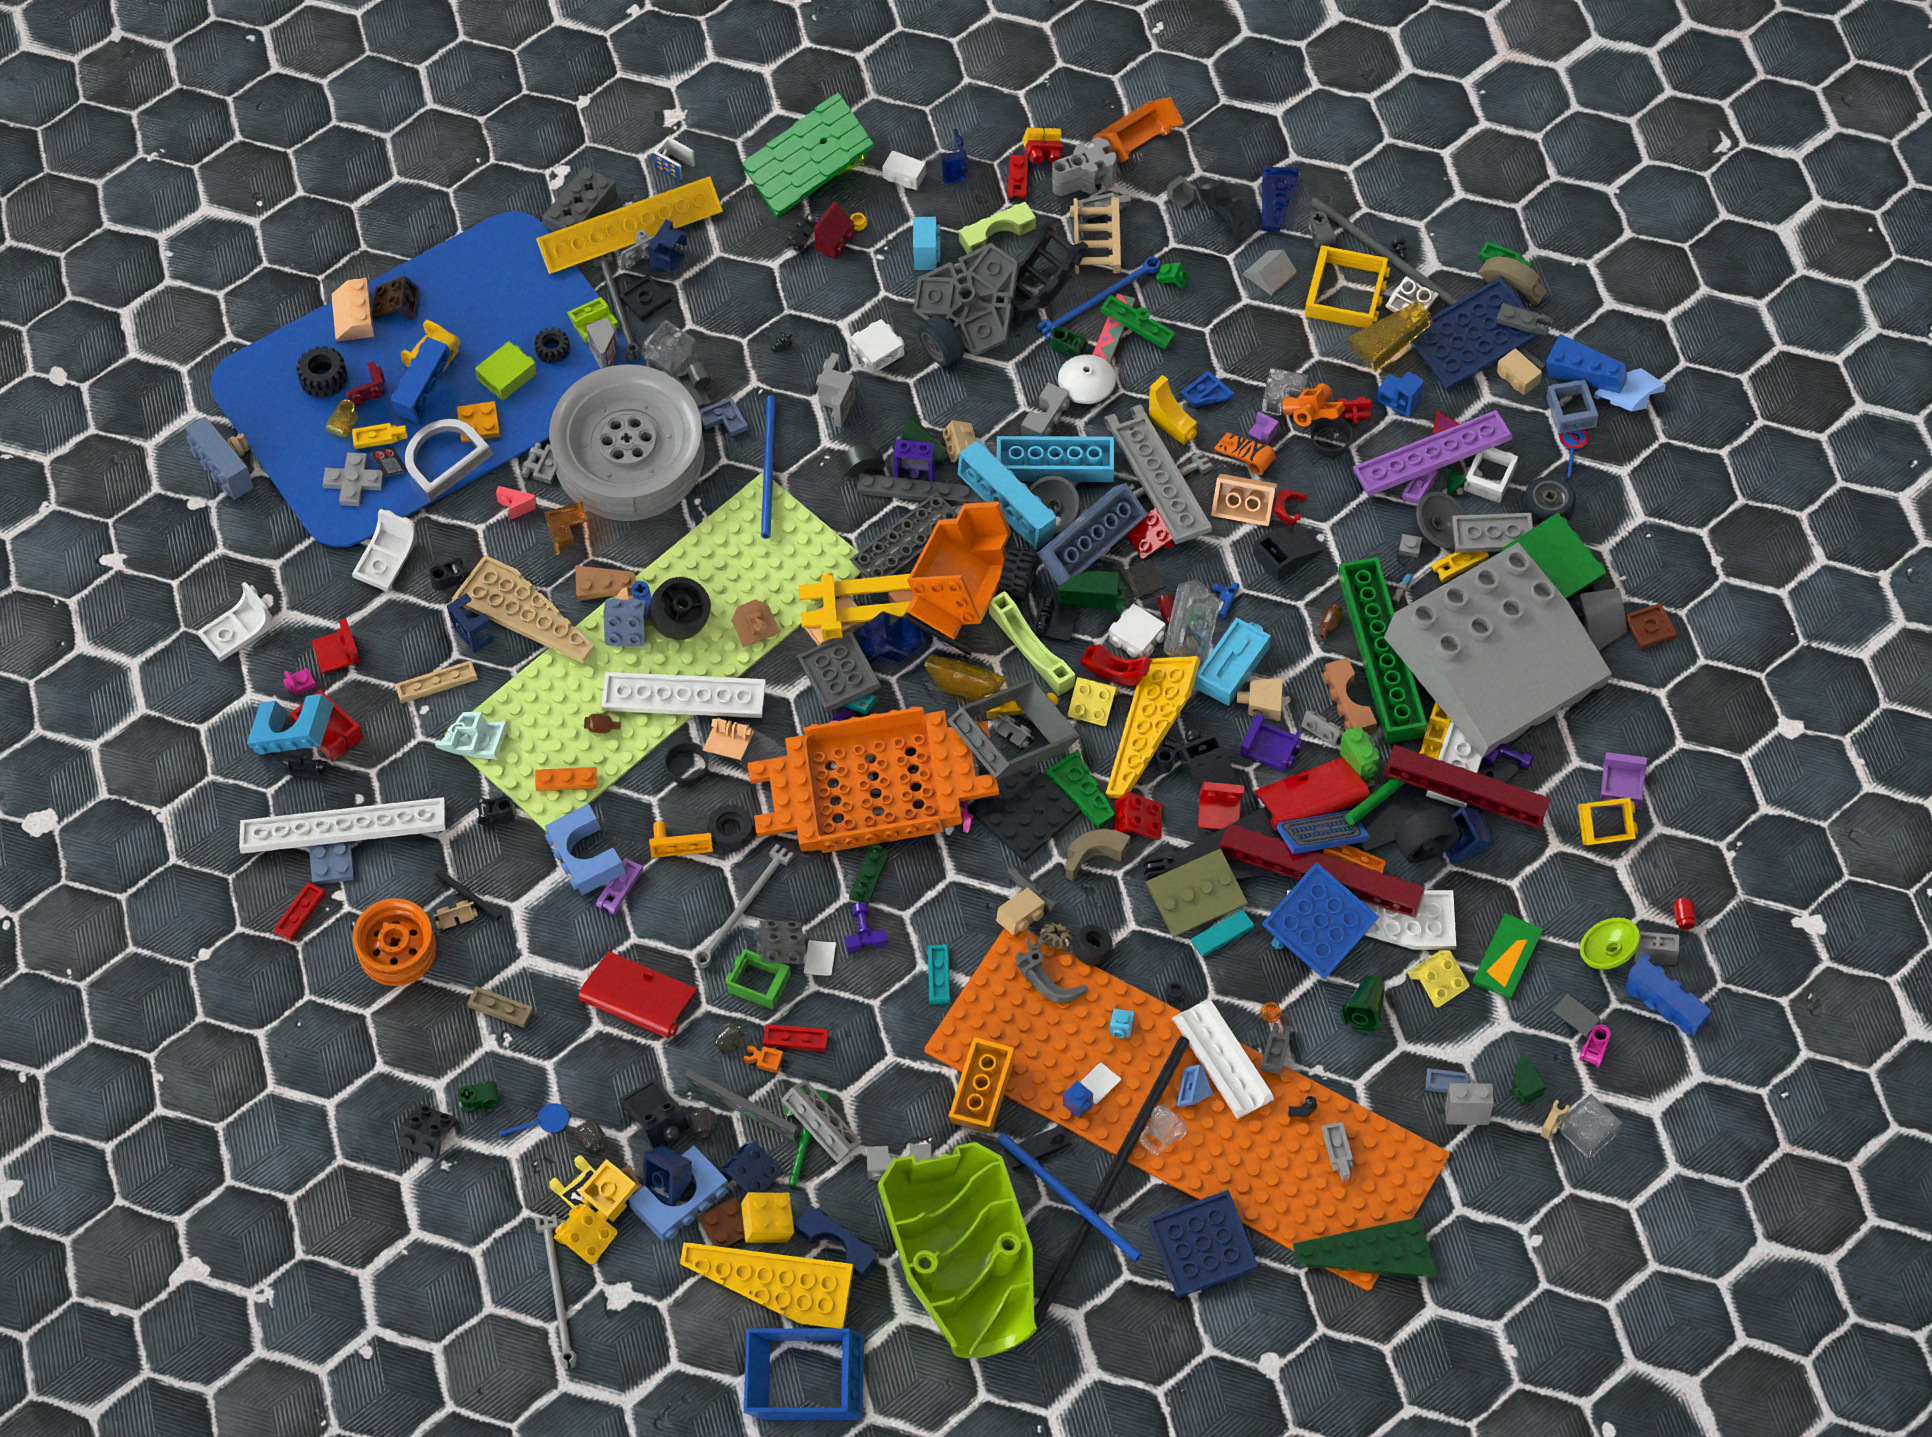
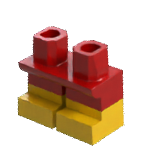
M1027 128L1022 139L1027 157H1031L1033 163L1043 162L1044 157L1049 158L1051 163L1059 160L1063 149V144L1060 141L1061 129L1045 128L1043 131V128Z

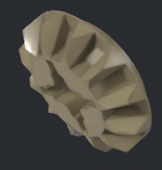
M1053 922L1050 925L1045 924L1040 932L1043 943L1051 948L1064 949L1069 947L1073 941V932L1069 931L1068 926H1061V923L1059 925Z

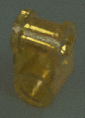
M343 400L338 404L327 422L326 432L344 439L348 437L351 428L358 418L355 405L351 400Z

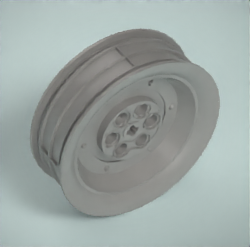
M627 364L609 366L594 371L575 382L563 394L553 411L550 421L549 439L554 463L555 461L557 462L556 474L566 494L576 504L597 516L619 521H635L664 513L681 502L689 494L702 472L705 447L698 407L689 391L680 382L660 370L647 366Z

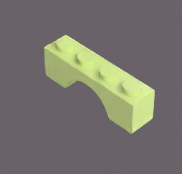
M1026 202L1016 204L1012 208L1000 211L986 219H981L970 226L963 227L959 230V242L966 253L969 254L986 246L988 238L996 232L1010 231L1021 236L1035 230L1036 217Z

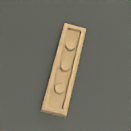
M472 660L397 683L395 687L402 704L478 680Z

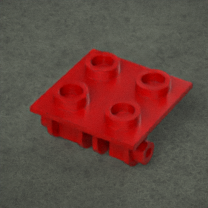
M1156 508L1147 513L1148 515L1127 533L1142 560L1162 546H1166V548L1173 546V539Z

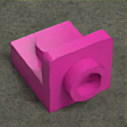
M308 668L292 675L289 674L288 670L284 671L286 679L283 680L287 691L291 690L294 696L316 687Z

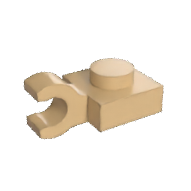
M1556 1100L1553 1103L1552 1110L1542 1129V1137L1549 1139L1551 1133L1556 1134L1561 1123L1558 1119L1568 1114L1569 1105H1566L1564 1110H1559L1557 1108L1559 1101Z

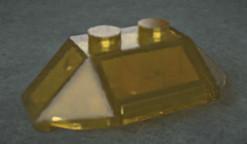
M931 654L924 663L925 668L939 689L949 694L964 696L968 700H979L1000 689L1006 681V677L991 670L946 657H937Z

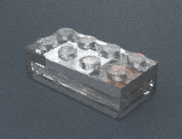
M1199 580L1178 584L1163 651L1170 657L1198 656L1201 660L1199 668H1201L1208 658L1220 599Z

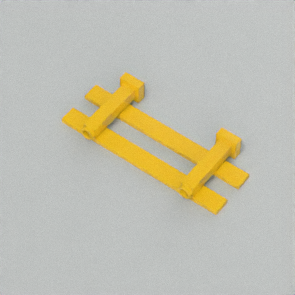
M827 572L821 575L822 583L798 585L800 600L823 598L824 610L801 612L802 628L821 626L823 640L843 638L841 624L903 618L911 601L836 609L835 597L909 590L910 586L907 580L910 574L834 581L833 574Z

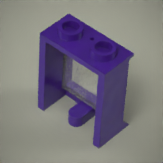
M896 439L893 453L894 477L899 478L901 469L911 470V479L918 480L920 471L929 472V481H934L936 472L935 443Z

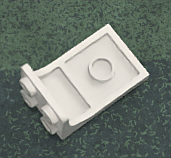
M380 509L375 533L354 569L352 577L388 592L416 544V531L413 521L409 518L399 517L392 511Z
M246 582L242 583L243 595L238 604L197 631L198 636L220 662L273 628L271 622L273 617L268 611V603L264 598L260 599L257 596L258 592L252 585L249 586Z

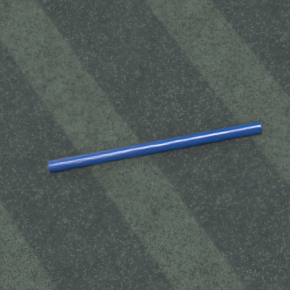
M773 395L768 396L766 401L761 537L763 539L771 537L776 397Z
M1005 1133L1000 1134L997 1139L1000 1144L1134 1262H1137L1142 1257L1140 1251Z

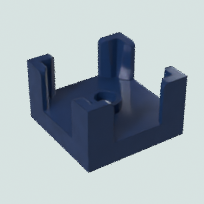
M466 593L448 604L447 609L452 628L475 653L492 642L493 636L487 633L478 639L477 633L489 626L490 622L485 614L475 618L470 609L464 613L460 610L461 607L472 601Z

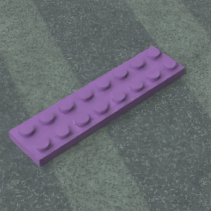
M1497 410L1356 465L1353 467V471L1369 497L1512 440V434Z

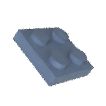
M350 841L309 846L312 883L314 885L354 880Z

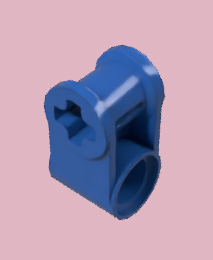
M643 581L635 582L632 586L633 599L646 600L644 620L650 619L649 604L651 593L649 586Z

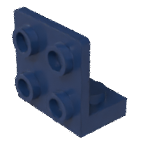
M755 1140L746 1141L719 1170L725 1178L731 1177L746 1193H764L783 1171Z

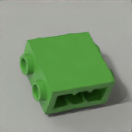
M1361 726L1347 729L1342 733L1340 755L1366 784L1371 783L1377 778L1380 753L1377 748H1373L1368 733L1364 732Z

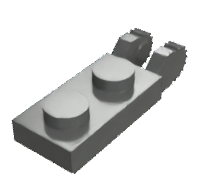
M1503 303L1496 322L1526 332L1548 335V327L1541 324L1552 325L1553 319L1544 314L1539 315L1538 313Z
M1274 1022L1260 1070L1281 1075L1292 1027L1287 1026L1285 1028L1284 1036L1278 1035L1279 1024Z

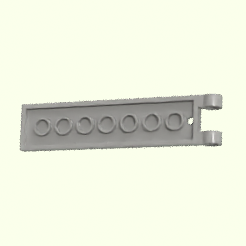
M1140 404L1131 407L1133 420L1122 424L1119 423L1115 414L1105 416L1104 421L1107 429L1112 432L1175 544L1212 532L1211 524L1146 415L1143 406Z

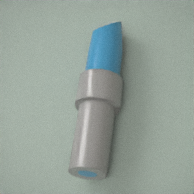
M1406 574L1402 582L1399 583L1391 599L1393 603H1399L1401 597L1408 589L1413 574Z

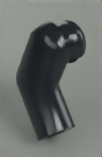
M1308 1096L1300 1107L1289 1106L1288 1117L1306 1118L1310 1116L1317 1108V1099L1314 1096Z

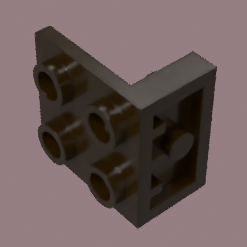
M406 276L377 286L372 317L377 319L399 311L409 320L416 318L420 287Z

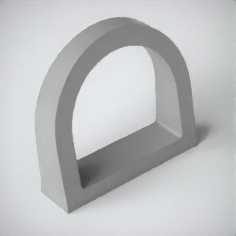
M443 419L426 425L413 436L405 452V465L415 483L433 501L494 454L489 445L469 424L457 419ZM446 431L458 432L466 436L476 449L429 483L416 466L417 453L422 444L431 436Z

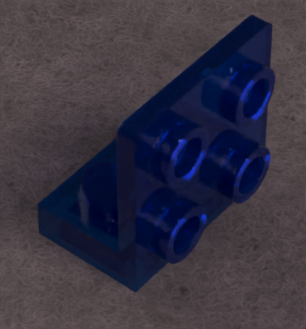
M954 129V153L950 152L941 155L943 184L965 180V172H968L966 149L963 150V136L959 135L958 129Z

